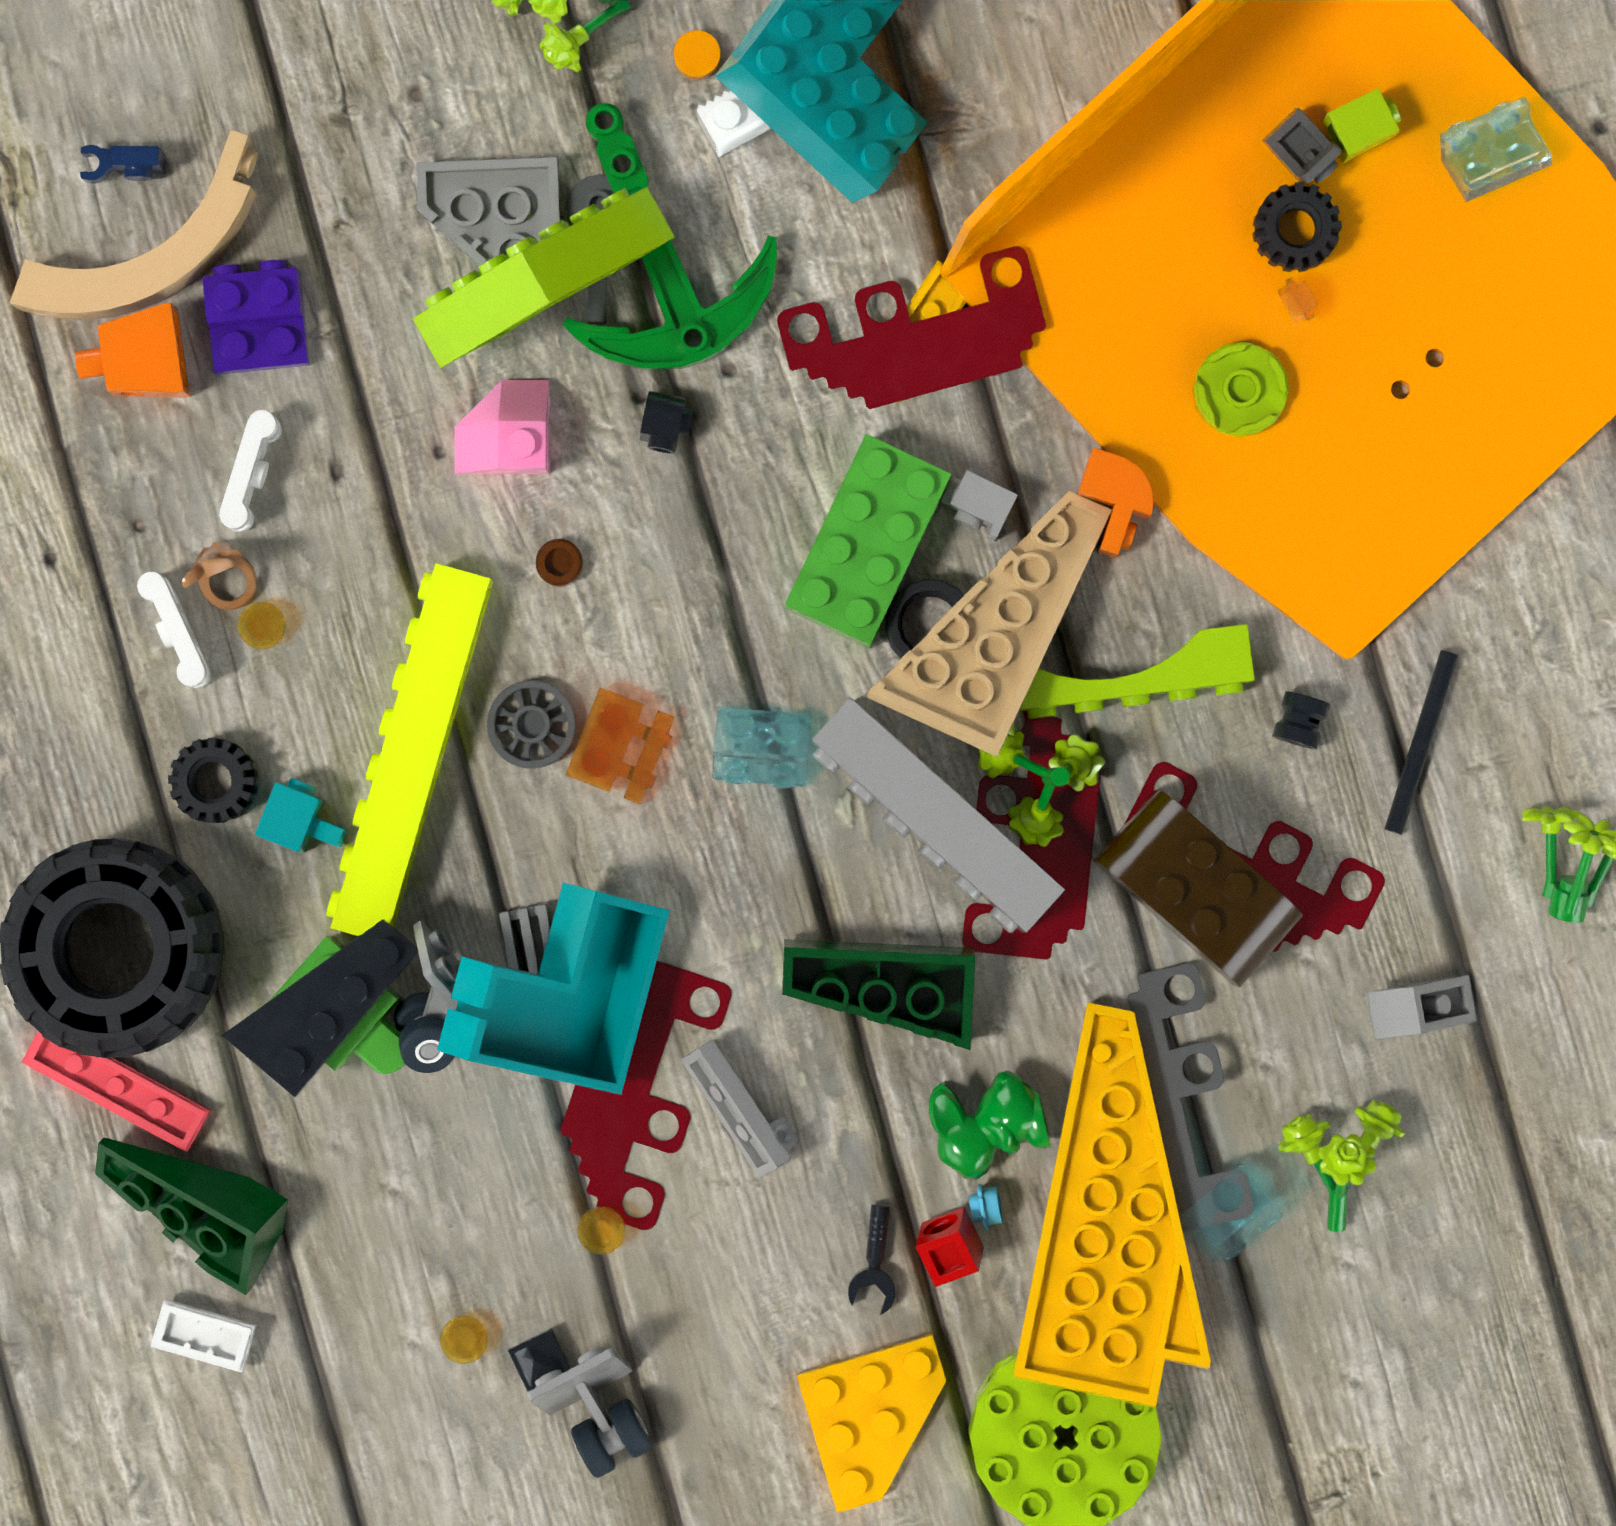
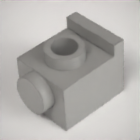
M966 470L962 481L955 477L952 478L941 502L948 505L949 509L957 512L954 520L976 531H979L982 525L990 528L987 538L995 541L1017 498V494Z

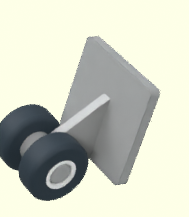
M420 920L413 925L423 975L432 986L430 992H418L404 998L395 1009L394 1024L396 1029L401 1032L399 1036V1049L403 1062L414 1071L433 1073L447 1067L455 1058V1056L438 1051L437 1048L448 1008L456 1010L458 1004L457 1000L451 999L460 962L452 954V947L442 932L439 930L432 932Z
M603 1347L586 1352L578 1358L579 1365L564 1373L561 1370H555L543 1375L535 1381L536 1388L527 1392L530 1402L548 1415H552L583 1399L598 1426L593 1420L586 1419L572 1427L571 1435L586 1467L596 1478H600L615 1469L616 1465L612 1454L626 1448L632 1457L637 1458L653 1449L650 1433L631 1400L624 1399L609 1408L611 1422L596 1393L597 1390L633 1371L629 1362L612 1348L604 1350Z

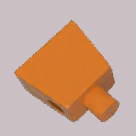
M171 302L100 324L98 326L100 347L75 351V363L79 378L105 376L107 391L113 396L190 397L178 309Z

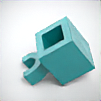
M290 778L288 785L275 782L255 835L296 852L305 853L311 837L336 847H342L348 830L319 819L325 800L314 796L317 787Z

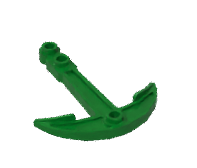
M599 103L593 106L586 116V127L589 135L598 142L596 152L613 194L626 188L629 195H632L648 187L649 179L630 135L623 132L624 120L620 110L610 103ZM606 113L613 117V124L610 128L600 129L597 127L595 122L600 114ZM626 157L631 161V167L627 172L620 173L613 168L614 161L617 158ZM767 236L763 248L753 264L731 286L733 293L708 308H703L699 304L670 240L642 257L665 320L663 326L631 334L629 327L595 326L568 317L562 325L578 342L591 352L608 361L644 371L683 369L702 363L723 352L747 331L769 296L775 276L777 237ZM689 331H698L702 335V342L697 347H689L684 342V337Z

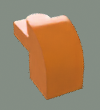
M1093 447L1077 495L1111 508L1112 511L1097 553L1115 559L1119 555L1120 548L1129 551L1137 524L1130 522L1131 515L1148 520L1151 516L1153 492L1148 478L1135 463L1122 456Z

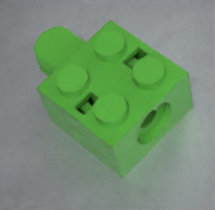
M326 936L271 999L345 946L334 936ZM389 987L328 1059L326 1064L334 1071L339 1070L355 1053L377 1073L389 1074L404 1067L406 1064L402 1060L399 1049V1036L401 1032L386 1019L403 997L392 987Z

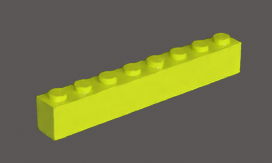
M435 563L433 573L425 571L418 592V599L425 600L420 618H411L405 637V644L411 645L406 664L398 663L392 682V689L398 691L393 709L386 707L379 727V735L385 736L380 754H372L366 772V780L372 782L368 799L360 798L355 810L352 825L359 827L355 844H347L342 855L339 871L346 873L341 891L334 889L329 900L326 916L333 918L331 929L360 936L382 919H385L395 928L494 582L490 578Z

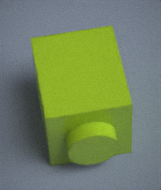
M1377 88L1328 112L1322 120V124L1331 142L1337 144L1342 149L1339 158L1343 164L1392 140L1400 131L1397 124L1401 122V117L1393 100L1389 96L1384 98L1380 89Z

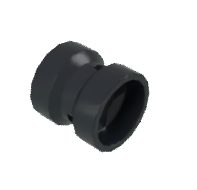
M1285 691L1281 703L1285 712L1282 720L1275 723L1272 737L1293 745L1317 750L1321 738L1318 731L1319 723L1327 718L1330 704L1307 695Z

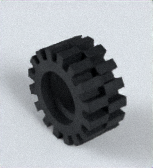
M1295 182L1292 186L1287 184L1280 186L1278 190L1272 191L1265 198L1254 217L1253 226H1255V231L1252 235L1254 242L1257 241L1259 245L1257 251L1261 257L1265 255L1269 259L1268 264L1271 266L1279 265L1283 267L1282 271L1291 272V270H1298V272H1304L1310 267L1315 268L1331 254L1340 237L1338 235L1342 229V221H1338L1340 213L1338 206L1333 207L1330 202L1332 197L1327 192L1324 195L1318 191L1320 187L1313 184L1310 187L1303 186L1304 182ZM1301 210L1312 218L1315 232L1309 242L1303 245H1293L1283 239L1279 231V221L1286 212Z
M208 738L193 741L192 745L184 747L179 751L180 756L177 760L174 759L170 766L173 768L172 775H168V784L172 786V791H170L171 797L177 801V807L183 813L188 814L190 818L197 821L225 823L230 819H236L242 815L241 812L245 808L248 809L253 803L251 799L254 794H257L256 778H258V773L253 767L252 763L254 761L250 755L243 751V748L227 740ZM211 762L223 764L231 775L230 789L224 796L218 799L204 797L196 786L198 771L205 764Z

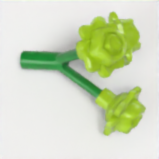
M1013 724L998 757L979 749L978 767L984 771L986 770L987 775L991 778H996L1001 773L1011 774L1019 766L1041 776L1045 786L1040 799L1034 801L1031 797H1024L1019 805L1009 809L1008 816L1012 819L1009 823V829L1017 833L1026 845L1038 843L1040 846L1046 847L1052 838L1061 836L1064 831L1060 825L1063 814L1054 810L1049 803L1054 788L1068 784L1075 791L1079 792L1085 788L1086 784L1095 786L1098 783L1099 771L1105 765V760L1100 755H1096L1099 750L1096 742L1085 741L1078 734H1073L1069 737L1068 741L1060 739L1056 742L1055 754L1049 760L1050 768L1047 769L1025 757L1022 750L1024 734L1019 730L1015 731L1016 728Z
M1372 1100L1367 1107H1356L1354 1112L1360 1118V1123L1365 1129L1361 1137L1359 1138L1356 1134H1350L1347 1138H1344L1340 1134H1335L1332 1136L1330 1143L1323 1147H1320L1319 1143L1323 1139L1325 1130L1331 1126L1328 1121L1323 1122V1120H1319L1316 1122L1311 1114H1306L1305 1116L1295 1117L1282 1127L1284 1139L1277 1146L1278 1150L1285 1151V1153H1303L1308 1164H1314L1329 1191L1327 1229L1332 1232L1345 1231L1348 1190L1351 1184L1361 1185L1366 1175L1375 1172L1377 1165L1372 1158L1375 1156V1150L1380 1140L1390 1139L1392 1136L1403 1138L1405 1132L1399 1127L1402 1115L1387 1103Z

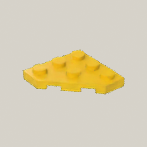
M933 1334L796 1374L837 1513L884 1498L940 1394L946 1378Z

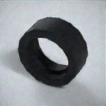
M922 579L908 584L895 595L886 614L885 632L890 647L900 659L909 650L911 651L914 648L905 638L902 629L903 615L907 607L915 600L924 597H938L953 607L964 596L959 588L943 580Z

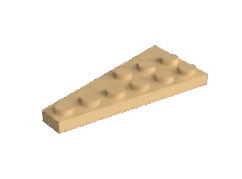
M1068 491L1031 528L1030 533L1012 550H1009L998 561V564L983 579H980L931 628L930 632L897 662V665L882 680H879L868 691L867 698L998 757L1112 510Z

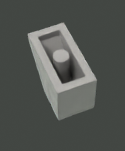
M1469 975L1400 985L1368 992L1369 1015L1373 1023L1375 1039L1423 1034L1477 1021Z

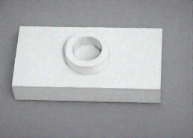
M165 1299L150 1347L242 1373L257 1325Z

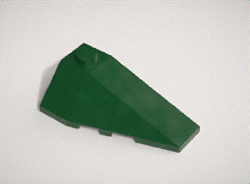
M105 1137L98 1143L95 1175L136 1211L144 1212L148 1210L159 1219L165 1227L162 1234L173 1243L178 1238L184 1241L200 1255L195 1263L208 1274L247 1295L283 1231L288 1199L279 1195L274 1189L265 1187L244 1175Z

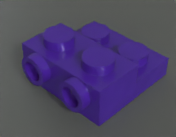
M287 260L263 261L259 263L260 271L241 272V265L237 264L219 265L213 267L212 276H202L206 322L210 327L213 368L216 375L310 366L301 273L296 267L288 268Z

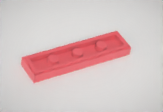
M39 1031L21 1062L185 1152H190L212 1111L208 1107L117 1058L81 1055L57 1046L42 1037Z

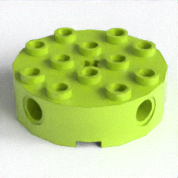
M1018 1349L996 1362L975 1393L968 1431L978 1476L997 1505L1027 1526H1105L1135 1505L1155 1475L1162 1441L1156 1407L1014 1378L1013 1373ZM1061 1425L1065 1429L1070 1428L1072 1425L1075 1426L1072 1430L1074 1439L1070 1443L1064 1440L1058 1444L1055 1443L1058 1437L1054 1430L1057 1426Z

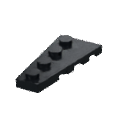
M382 919L221 1036L293 1097H297L419 953L418 948L390 923Z

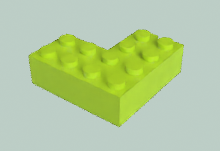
M648 187L632 195H629L626 188L602 200L601 204L604 207L602 210L595 204L582 209L569 217L573 223L571 226H569L567 221L564 222V220L556 222L538 233L541 241L538 242L536 237L532 238L529 236L507 248L506 255L502 253L478 266L480 271L474 270L451 283L455 290L454 293H452L450 287H447L425 299L424 301L428 309L412 319L439 367L442 368L505 335L558 302L614 274L675 238Z

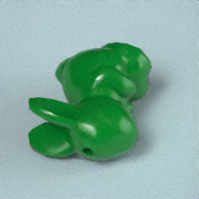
M1009 1070L999 1072L996 1075L993 1084L982 1096L977 1112L974 1115H966L957 1095L947 1085L940 1083L932 1090L929 1099V1117L933 1128L938 1133V1156L941 1162L954 1169L964 1179L978 1180L988 1173L996 1151L999 1148L1008 1154H1013L1019 1151L1020 1144L1024 1141H1027L1036 1148L1046 1149L1051 1147L1048 1125L1039 1091H1034L1030 1085L1023 1081L1021 1076Z

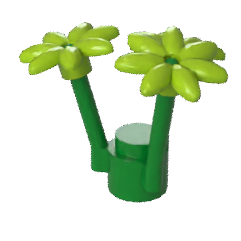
M1544 806L1541 809H1525L1522 812V821H1540L1542 833L1546 834V881L1542 896L1550 899L1547 912L1552 917L1570 923L1584 922L1587 908L1594 906L1597 892L1613 860L1616 859V830L1609 829L1610 821L1608 819L1600 820L1594 825V822L1589 817L1566 806L1556 810L1549 806ZM1561 823H1564L1563 828L1573 833L1568 842L1573 845H1581L1583 854L1576 876L1563 875L1560 882H1558L1557 833L1561 832ZM1601 850L1604 856L1589 884L1586 881L1593 855H1597Z

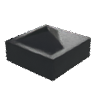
M552 1328L508 1349L527 1392L536 1388L535 1381L543 1375L555 1370H561L564 1373L571 1369Z

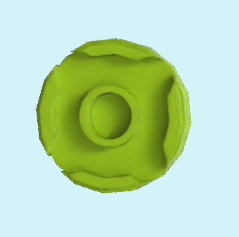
M1247 342L1226 344L1209 354L1196 373L1193 387L1196 408L1204 421L1221 434L1234 437L1256 435L1273 425L1285 407L1289 392L1286 371L1277 357L1268 350Z

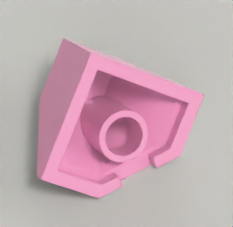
M501 380L455 426V474H549V380Z

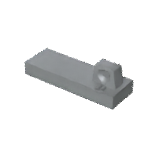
M713 1039L681 1059L758 1178L777 1169L791 1159L787 1151L799 1140L784 1117L771 1123L767 1122Z

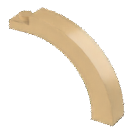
M230 129L215 175L200 205L188 221L159 246L129 261L92 269L53 267L25 259L10 304L18 310L44 317L66 320H93L139 311L161 302L184 289L221 257L235 239L248 217L257 194L251 186L241 182L243 177L249 179L254 171L258 152L253 150L255 144L248 135Z

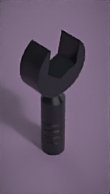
M871 1204L866 1260L869 1266L858 1271L852 1277L848 1286V1296L853 1306L858 1288L875 1284L885 1295L880 1315H882L891 1308L895 1300L893 1280L885 1271L880 1269V1265L885 1260L890 1206Z

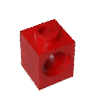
M965 1207L922 1222L915 1246L935 1287L978 1272L984 1249Z

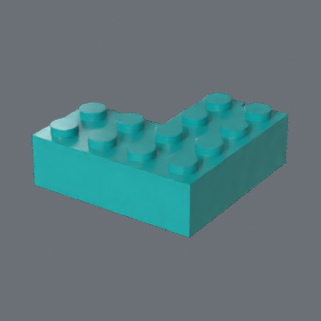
M772 0L715 77L850 202L854 203L879 190L900 161L898 156L906 153L928 123L860 59L903 0Z
M563 882L539 974L461 957L451 999L457 1000L458 1004L456 1010L450 1008L447 1010L437 1050L470 1062L622 1094L670 910Z

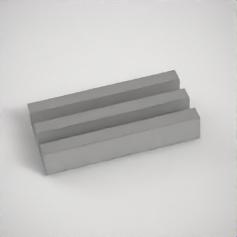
M547 905L499 913L509 968L520 970L511 922L512 920L519 919L529 973L539 974L529 917L538 916L545 952L551 929Z

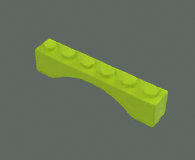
M1248 624L1199 630L1179 651L1162 663L1139 673L1119 678L1082 680L1058 676L1039 668L1019 712L1028 711L1029 719L1057 716L1056 707L1074 705L1075 713H1086L1104 710L1102 701L1121 699L1122 708L1148 705L1150 704V695L1168 693L1169 702L1196 699V690L1215 687L1216 696L1243 693V684L1255 681Z

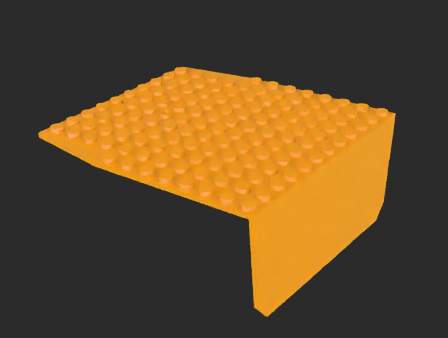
M1200 0L984 199L963 223L940 270V275L965 299L966 303L970 307L989 302L980 270L981 258L988 253L1013 246L1023 248L1029 259L1047 327L1044 331L1032 334L1033 347L1032 349L1021 351L1022 363L1104 451L1127 458L1144 472L1152 488L1153 504L1193 547L1345 660L1353 658L1616 415V182L1604 163L1451 0ZM1379 88L1383 97L1389 96L1399 111L1401 122L1397 125L1400 131L1392 140L1343 164L1339 156L1336 157L1334 160L1338 163V166L1328 177L1319 183L1312 180L1310 183H1304L1303 185L1310 187L1313 184L1320 187L1318 189L1320 193L1324 195L1327 192L1332 197L1330 202L1333 207L1338 206L1340 211L1338 221H1342V229L1338 235L1340 238L1337 245L1321 264L1315 268L1310 267L1304 272H1298V270L1286 272L1282 271L1283 267L1279 265L1271 266L1268 264L1269 259L1265 255L1261 257L1257 251L1259 245L1257 241L1254 242L1252 234L1255 231V226H1253L1254 217L1265 198L1272 191L1275 192L1280 186L1285 184L1292 186L1295 182L1299 181L1262 140L1295 108H1300L1331 142L1322 124V120L1327 113ZM1291 210L1286 212L1279 221L1280 234L1288 243L1303 245L1313 238L1315 226L1312 218L1307 213L1301 210ZM1005 257L995 262L991 275L997 285L1009 288L1020 281L1022 269L1015 259ZM1237 342L1252 343L1274 354L1286 371L1289 387L1285 407L1275 423L1259 434L1245 437L1221 434L1208 425L1196 408L1193 393L1196 373L1208 355L1223 345ZM1435 351L1441 356V365L1439 367L1428 365L1426 362L1427 352ZM1394 383L1405 385L1407 388V396L1405 398L1398 399L1393 396L1391 387Z

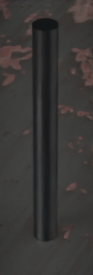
M1440 650L1384 828L1386 831L1399 835L1403 834L1458 659L1457 654Z

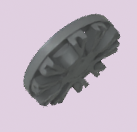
M535 680L517 682L504 689L493 701L487 718L488 736L495 751L510 764L526 769L546 767L559 760L569 749L576 729L574 711L565 695L554 686ZM530 688L532 705L524 706L522 689ZM540 690L547 691L555 696L548 707L540 708L537 705ZM511 694L519 702V710L516 713H509L500 706ZM563 705L566 712L549 719L547 712ZM496 716L513 718L512 726L495 724ZM568 722L565 738L556 736L551 732V726L554 723ZM507 730L513 731L515 734L514 741L503 749L496 734ZM548 735L560 746L555 753L543 742ZM521 740L527 744L520 759H517L512 755ZM533 744L542 746L545 759L530 761L529 749Z

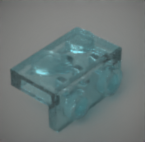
M1525 97L1511 103H1501L1490 112L1470 121L1458 122L1440 135L1441 161L1465 202L1552 165V153L1531 121L1530 104Z
M718 707L712 778L724 780L730 784H744L747 782L771 784L778 788L805 787L812 715Z

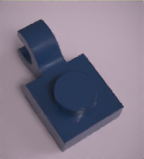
M95 145L81 147V154L84 157H97L99 159V166L95 171L80 172V178L87 183H100L113 171L124 173V179L131 181H149L153 179V174H166V155L159 146H111V149L100 148Z

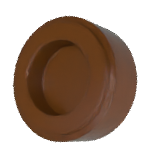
M553 539L546 542L539 549L536 556V569L540 577L549 585L565 587L571 585L580 577L583 570V557L579 549L572 542L565 539Z

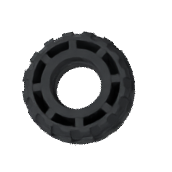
M119 838L94 839L74 844L50 855L38 864L23 883L19 884L9 900L11 903L5 920L1 922L0 970L4 985H7L15 1002L13 1005L23 1019L42 1034V1037L59 1047L81 1055L100 1058L128 1057L152 1051L172 1041L187 1030L203 1013L212 995L215 994L222 975L221 967L223 954L225 953L224 932L222 931L218 915L219 910L211 893L205 888L197 874L184 862L163 849L144 842ZM103 903H118L135 910L147 922L153 937L154 952L148 972L135 986L119 993L98 992L84 985L73 972L68 958V938L74 922L89 908Z

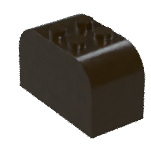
M1154 790L1092 860L1226 980L1239 988L1303 917V914L1282 893L1197 818L1162 790Z

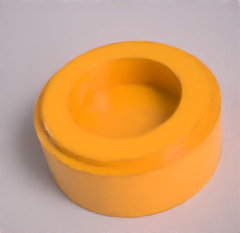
M693 30L683 34L677 40L674 47L675 65L678 71L689 79H706L714 74L719 67L721 59L719 44L711 34L705 31Z

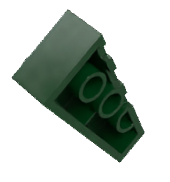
M784 939L782 995L840 1012L845 1011L865 1017L873 1022L884 1025L889 1024L912 1031L917 1035L936 1038L953 1043L954 1046L971 1050L975 953L973 948Z

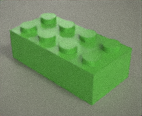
M865 434L785 603V609L870 649L952 474Z

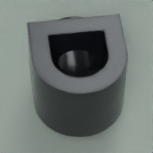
M654 391L648 392L640 430V440L648 442V449L661 453L675 454L679 435L688 437L693 409L685 408L686 398Z

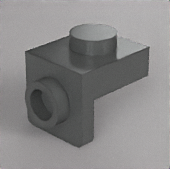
M1295 108L1262 140L1299 182L1307 184L1312 180L1319 183L1328 177L1338 166L1334 159L1342 153V149L1337 144L1331 143L1300 108Z

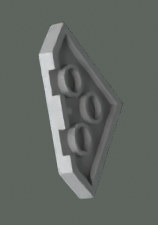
M557 157L416 163L419 212L477 266L502 253L506 255L507 248L529 236L532 238L536 237L538 242L541 241L538 233L561 220Z

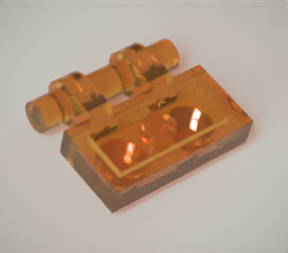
M600 687L565 775L609 793L618 775L630 780L623 798L641 805L647 787L652 789L657 775H654L653 772L662 749H668L673 737L669 735V731L675 717L657 710L651 727L638 723L645 706L644 704ZM632 736L645 741L635 767L623 762Z

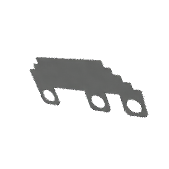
M1184 963L1139 974L1137 977L1140 987L1139 991L1127 996L1130 1007L1129 1011L1135 1013L1182 1231L1186 1232L1247 1218L1253 1213L1254 1202L1245 1172L1233 1169L1203 1177L1198 1176L1181 1103V1098L1216 1090L1222 1086L1224 1074L1218 1049L1211 1042H1201L1169 1050L1162 1021L1165 1018L1198 1011L1204 1006L1206 998L1199 969L1192 963ZM1174 975H1185L1194 984V996L1186 1004L1175 1005L1168 1001L1165 996V984ZM1195 1053L1206 1055L1213 1064L1211 1077L1201 1084L1189 1082L1183 1074L1184 1061L1188 1056ZM1223 1181L1235 1182L1243 1192L1241 1205L1231 1212L1219 1210L1212 1199L1214 1188Z

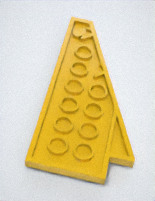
M1088 1002L1013 1377L1155 1408L1165 1360L1209 1369L1211 1358L1135 1013Z

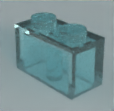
M1247 1155L1229 1169H1237L1234 1173L1179 1215L1180 1222L1188 1234L1213 1263L1220 1257L1224 1262L1229 1261L1246 1247L1247 1244L1243 1239L1253 1230L1258 1228L1262 1233L1283 1217V1213L1279 1209L1287 1204L1286 1200L1252 1158ZM1240 1170H1242L1248 1177L1254 1202L1253 1213L1247 1218L1210 1226L1218 1210L1231 1212L1241 1205L1243 1192L1234 1181Z

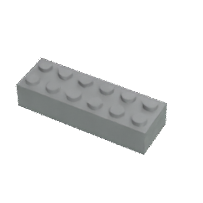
M851 697L812 739L811 744L817 748L812 754L813 758L831 774L834 775L840 769L853 780L847 788L868 807L874 800L888 812L883 820L903 838L911 832L921 841L923 845L918 852L937 869H941L945 864L958 875L953 883L969 898L977 901L982 896L994 907L989 915L1009 933H1012L1016 928L1021 932L1027 933L1065 890Z

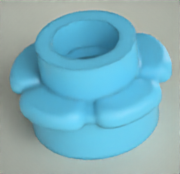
M978 1184V1194L969 1195L973 1223L982 1222L983 1228L989 1230V1225L1003 1223L1000 1196L997 1186L984 1188L982 1184Z

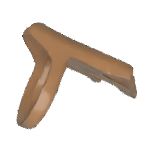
M213 542L211 547L203 548L193 567L184 576L182 586L185 589L198 581L203 596L211 605L220 609L234 610L243 607L253 598L257 589V575L254 567L242 556L243 554L240 550L233 548L226 542ZM234 566L238 567L247 579V587L244 593L233 600H224L216 596L210 586V576Z

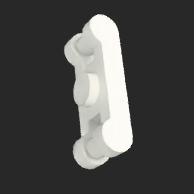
M266 410L255 411L247 421L220 508L219 516L221 522L229 529L238 533L248 531L254 523V515L249 508L254 488L261 489L267 476L269 462L263 461L268 443L275 442L280 437L282 431L281 424L277 418Z
M156 572L143 574L138 580V592L142 597L155 604L162 620L155 624L159 636L167 649L175 648L181 661L177 666V678L181 683L192 688L199 689L205 687L211 680V669L169 579Z

